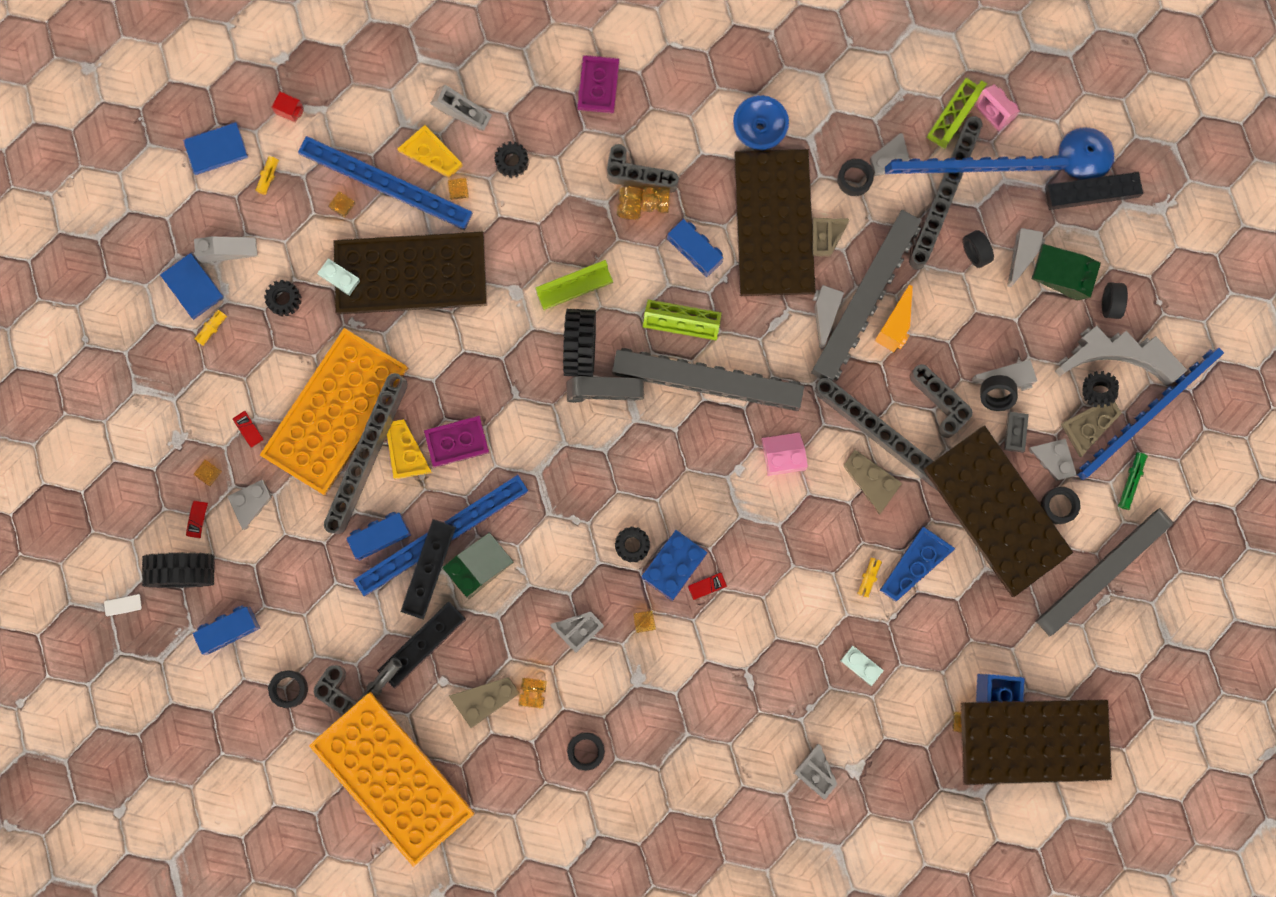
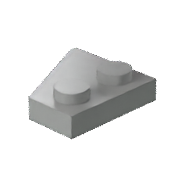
M903 133L896 136L871 156L870 162L874 176L885 174V166L891 160H910Z
M1066 439L1029 448V452L1040 460V464L1049 470L1050 475L1056 481L1077 475Z
M263 479L227 496L243 530L249 527L250 522L255 516L259 515L262 507L267 505L272 498Z
M592 612L550 625L575 653L604 627Z
M817 744L795 770L794 774L825 800L837 786V782L831 772L821 745Z

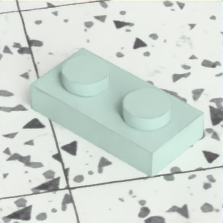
M327 259L317 273L349 296L360 282L358 277L330 259Z
M851 646L840 660L870 686L875 683L884 671L854 646Z

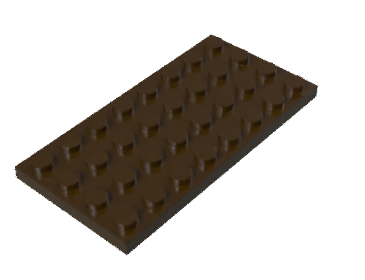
M809 149L735 151L740 296L815 294Z
M483 231L333 240L334 262L360 279V282L350 296L335 287V310L337 315L487 306Z
M985 425L923 468L1011 597L1017 596L1074 553Z
M1108 700L960 702L964 785L1112 780Z

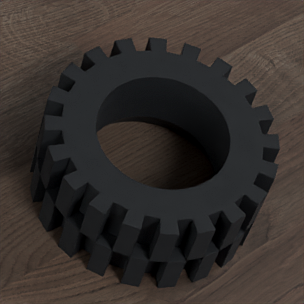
M567 308L563 342L564 376L593 377L596 346V310Z
M179 552L142 556V586L192 588L214 585L213 554Z

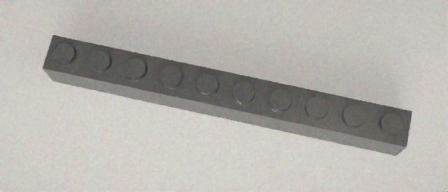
M901 210L811 374L820 379L838 380L842 373V370H840L842 363L846 365L851 357V354L848 352L851 347L856 348L860 340L857 337L860 331L864 333L869 324L866 321L868 316L873 317L878 308L875 305L877 300H882L887 291L884 287L887 283L890 285L893 281L895 267L900 268L904 261L902 258L903 253H908L913 244L910 240L913 236L917 237L922 228L919 226L921 219Z
M627 348L616 350L612 370L613 376L643 379L644 382L793 411H799L801 408L804 386L800 385V382L789 381L788 383L783 382L782 379L777 377L767 379L763 378L761 374H744L741 370H733L731 372L726 371V368L720 366L710 368L704 363L690 364L684 359L674 361L669 360V357L663 355L658 357L651 356L648 352H640L638 354L633 353L631 349Z

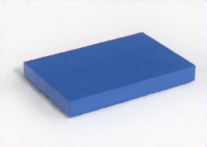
M236 122L183 140L195 175L249 158Z
M191 253L160 274L193 320L224 298Z

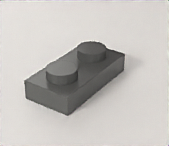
M1008 413L1004 450L1025 452L1029 414Z

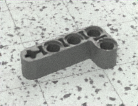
M621 144L611 147L607 164V178L611 183L666 193H673L677 190L679 177L674 171L626 163V148ZM616 153L623 154L620 158H616L614 155ZM613 170L620 172L618 175L611 174ZM635 173L638 177L630 178L629 175ZM654 176L656 180L651 182L647 178Z
M921 364L910 373L911 382L947 415V418L939 425L940 435L945 438L952 437L972 417V409L927 366ZM921 372L923 375L919 378L917 374ZM930 384L936 385L938 392H933L930 389ZM944 397L950 398L952 405L945 404ZM958 411H964L966 418H960ZM945 424H950L953 427V431L948 432L945 429Z
M578 376L566 382L567 402H583L586 399L631 401L644 399V381L639 378Z
M332 665L325 670L315 685L314 695L343 716L358 701L339 689L345 680L346 671L341 666ZM334 669H338L340 672V676L336 680L331 676ZM324 685L329 689L326 696H322L320 693V689ZM340 696L345 700L342 707H338L336 704V700Z

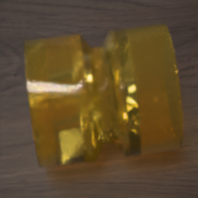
M636 187L620 188L618 200L621 203L617 205V216L628 220L639 219L642 209L639 204L643 200V190Z
M644 187L642 211L653 212L654 209H657L658 212L668 213L670 189L659 188L656 191L654 188Z
M522 678L521 689L523 693L519 696L518 705L544 709L545 697L542 695L546 692L547 681ZM530 692L536 693L535 698H529Z

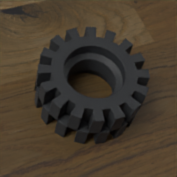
M508 141V145L503 143L502 147L499 146L497 148L498 152H495L494 159L499 173H503L505 177L508 175L509 178H512L514 175L517 178L519 177L518 174L523 175L524 170L526 171L528 169L527 165H529L528 154L523 145H518V142L515 141L512 144L511 141ZM509 154H515L519 157V161L516 165L509 166L505 163V157Z
M280 280L279 283L274 281V285L270 284V289L265 290L267 295H264L265 303L276 315L289 316V313L294 314V310L299 309L298 304L301 305V295L298 289L287 280L286 282ZM280 292H287L290 295L289 301L284 305L276 302V297Z
M1095 371L1094 376L1090 373L1083 382L1082 394L1084 400H1088L1089 405L1094 403L1093 407H1097V404L1100 405V408H1104V404L1107 407L1110 406V403H1114L1118 397V380H1116L1114 375L1111 377L1109 372L1105 375L1104 371H1101V374ZM1096 386H1104L1108 388V391L1104 393H1098L1094 391L1093 388Z
M638 527L624 528L623 531L619 532L615 541V549L622 560L636 563L647 556L650 542L644 530L642 531ZM634 537L639 540L640 548L636 552H629L625 548V542L628 538Z

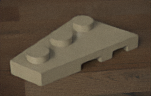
M1116 402L1110 403L1108 407L1104 404V408H1100V405L1097 404V407H1092L1063 422L1061 426L1079 457H1082L1122 413Z
M854 450L843 465L879 515L902 485L900 481L856 450Z
M507 677L449 695V697L470 728H473L520 693L510 678Z

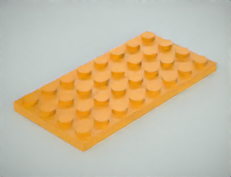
M343 328L260 453V456L325 496L355 451L386 378L393 373L403 377L408 370V366ZM400 379L394 381V388L397 387V385L400 382Z
M371 692L309 745L413 867L475 813Z

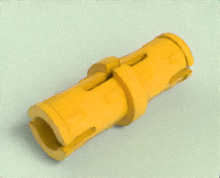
M272 156L267 157L264 169L259 174L261 177L258 185L255 188L256 192L263 195L267 194L271 180L275 178L274 172L279 163V160Z
M217 309L211 319L203 324L204 327L194 339L204 346L214 333H217L218 327L227 316Z
M870 557L866 572L862 575L863 580L857 592L858 595L862 596L864 589H866L863 596L865 598H869L882 561L877 560L874 567L876 559Z

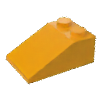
M910 284L875 339V342L892 352H895L897 348L901 349L910 336L907 334L910 329L913 286Z

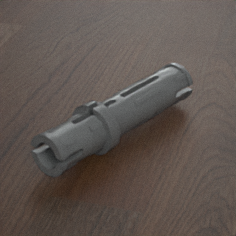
M392 658L376 679L367 685L366 691L358 698V702L369 692L375 697L379 696L384 686L402 667V663L398 659Z

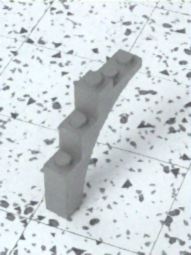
M1098 326L1092 330L1088 327L1080 334L1082 336L1078 341L1080 345L1072 351L1073 356L1069 359L1067 357L1062 359L1058 363L1060 367L1055 370L1061 376L1070 369L1087 362L1117 360L1128 362L1147 370L1166 386L1173 383L1187 371L1156 336L1151 340L1146 338L1142 343L1138 344L1127 331L1121 335L1118 332L1109 339Z

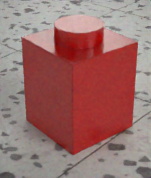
M279 91L272 105L273 111L276 115L296 123L297 119L303 114L302 103L299 99Z

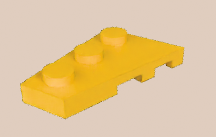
M426 125L420 128L397 149L398 152L448 178L463 166Z
M405 420L393 421L387 433L393 478L396 480L432 473Z

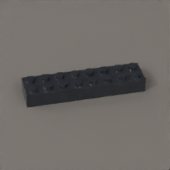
M1139 172L1048 184L1045 187L1049 210L1140 198L1144 194Z
M432 519L400 612L424 620L456 526Z
M448 601L377 671L380 673L392 658L398 659L402 663V667L388 682L393 688H397L467 619Z

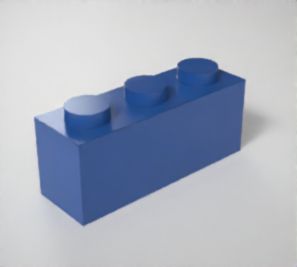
M683 219L667 234V240L706 278L723 263V253L717 247L713 248L709 244V239L703 234L700 235L690 221L686 222Z
M396 512L389 513L385 516L386 519L380 522L378 520L373 521L367 525L368 528L362 531L357 529L351 532L350 536L346 539L355 559L360 561L411 536L402 514H396Z
M239 606L232 610V614L228 616L223 614L215 618L216 622L210 625L205 623L197 627L198 631L192 634L201 654L209 655L261 629L251 607Z

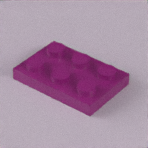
M583 55L578 110L614 113L619 58Z
M480 416L424 430L433 468L489 454Z

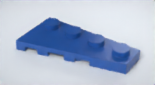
M922 527L879 591L895 602L898 601L917 582L952 553L955 548L925 527Z

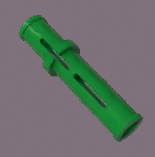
M1136 452L1132 467L1128 470L1129 476L1118 504L1119 508L1130 510L1140 477L1144 475L1143 469L1148 455Z

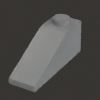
M447 85L438 88L430 103L443 113L481 131H484L492 114Z
M1020 228L1016 233L1008 287L1013 286L1038 254L1042 244H1045V239H1042L1043 232Z
M205 237L194 239L195 257L201 263L258 256L255 237Z
M822 285L821 290H816L813 298L816 301L814 310L819 348L822 349L826 344L844 292Z
M1031 360L977 374L972 378L973 383L982 384L991 376H1008L1015 381L1017 389L1021 388L1022 391L1033 388L1032 385L1037 382Z

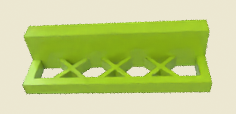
M965 78L926 138L946 149L975 105L981 92L987 86V83L981 80L977 85ZM965 85L974 89L971 95L965 96L963 91ZM962 100L964 107L955 110L954 102ZM953 115L954 122L946 125L944 117ZM943 129L945 136L942 140L933 135L935 130Z
M604 260L535 287L543 310L612 284L613 280L608 270V264Z
M647 300L643 328L717 340L722 313Z

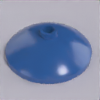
M763 95L753 96L743 101L736 109L733 127L736 136L743 144L753 149L764 150L778 145L785 138L789 127V117L784 106L776 99ZM761 125L763 129L760 130L757 126Z
M1088 127L1078 128L1069 132L1060 143L1058 155L1061 158H1068L1069 165L1063 168L1064 171L1077 180L1103 177L1111 169L1115 157L1114 148L1109 138L1101 131ZM1088 147L1092 148L1093 152L1088 151Z

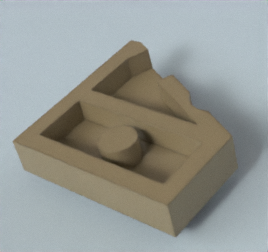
M813 218L814 256L831 257L849 223V219Z

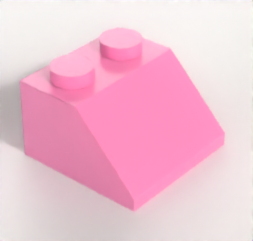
M995 85L985 88L974 105L999 132L1013 121L1020 112L1017 105L1005 96L1004 91Z
M800 433L762 438L768 476L805 471L808 468L805 447Z

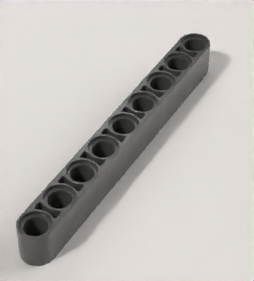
M972 116L967 119L950 158L958 157L963 159L971 156L982 128L980 118ZM968 125L974 126L976 130H971ZM962 142H967L969 146H964ZM964 172L944 173L909 259V264L913 269H922L929 260ZM949 174H954L956 179L950 178ZM942 190L948 191L950 195H944ZM935 207H941L943 212H938ZM928 223H934L936 229L930 228ZM922 240H928L930 245H924ZM915 256L922 257L923 262L916 261Z
M393 373L386 378L324 521V528L328 533L342 534L346 530L406 392L407 380L399 374ZM400 379V385L394 388V381ZM392 396V403L386 405V399ZM381 414H384V421L382 423H379L378 417ZM376 432L377 438L371 441V434ZM368 449L369 456L364 459L363 452ZM361 467L362 472L356 477L355 470ZM353 485L354 491L348 494V487ZM342 503H345L346 509L345 511L341 512L340 505ZM337 520L338 527L336 530H333L332 523Z
M822 378L818 381L815 393L820 399L937 490L923 470V468L933 462L931 458L832 380ZM822 384L827 385L828 388H829V391H828V392H823V391H821V390H820V385H822ZM836 396L842 397L843 400H844V403H843V404H838V403H836L835 397H836ZM850 408H856L859 411V415L853 416L850 413ZM865 420H871L874 423V427L868 428L865 425ZM880 432H886L889 435V439H882ZM897 443L902 444L904 452L897 451L895 445ZM912 455L919 458V464L912 463Z
M1161 508L1154 511L1036 620V623L1049 637L1052 636L1168 530L1174 522Z

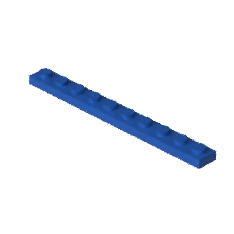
M305 137L298 150L299 155L463 230L466 229L473 215L470 210L310 137Z
M1059 155L1049 158L1035 156L1032 159H1026L1025 156H1019L1014 159L999 157L991 160V157H983L980 160H974L973 157L963 158L962 160L947 158L944 161H938V158H930L927 161H920L919 158L910 159L909 161L894 159L885 166V174L1061 170L1067 167L1069 163L1068 158H1061Z
M1220 348L1214 351L1208 350L1202 356L1204 360L1200 363L1197 361L1189 367L1190 372L1187 375L1182 374L1175 380L1177 384L1173 388L1171 386L1166 388L1161 393L1163 395L1161 399L1158 400L1156 398L1148 405L1150 409L1146 412L1141 411L1134 418L1136 421L1132 425L1128 423L1120 430L1122 434L1119 437L1115 435L1107 442L1109 446L1106 449H1099L1093 455L1095 459L1091 462L1086 461L1080 467L1081 471L1077 476L1081 480L1088 478L1220 358L1224 352Z
M519 475L446 520L445 523L456 526L451 541L528 493L529 491ZM427 533L355 578L354 582L364 597L417 564Z

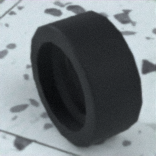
M854 158L848 160L842 165L838 173L837 182L839 188L849 196L864 195L873 183L874 172L870 164L862 159ZM851 168L862 170L866 174L865 184L861 187L850 186L845 181L846 171Z
M975 230L963 237L964 250L975 267L981 268L993 262L994 252L983 232Z
M1109 282L1105 286L1102 297V313L1105 318L1121 319L1124 316L1128 301V290L1125 283Z
M995 375L987 378L980 387L981 403L992 411H1005L1012 408L1018 399L1017 384L1008 376ZM998 388L1006 389L1010 392L1008 396L1003 398H994L987 393Z
M1056 487L1048 491L1041 501V507L1054 524H1065L1074 520L1081 509L1078 495L1067 487ZM1064 495L1070 500L1072 508L1067 516L1058 517L1051 512L1049 503L1053 496Z
M291 670L281 671L274 675L268 686V695L271 701L282 708H293L300 705L308 693V683L304 676L299 672ZM284 678H293L299 684V694L292 701L282 700L277 694L278 683Z
M588 732L580 733L573 737L568 744V759L579 770H593L600 765L604 758V744L595 734ZM587 739L595 743L598 754L594 761L585 764L577 760L574 750L578 742Z

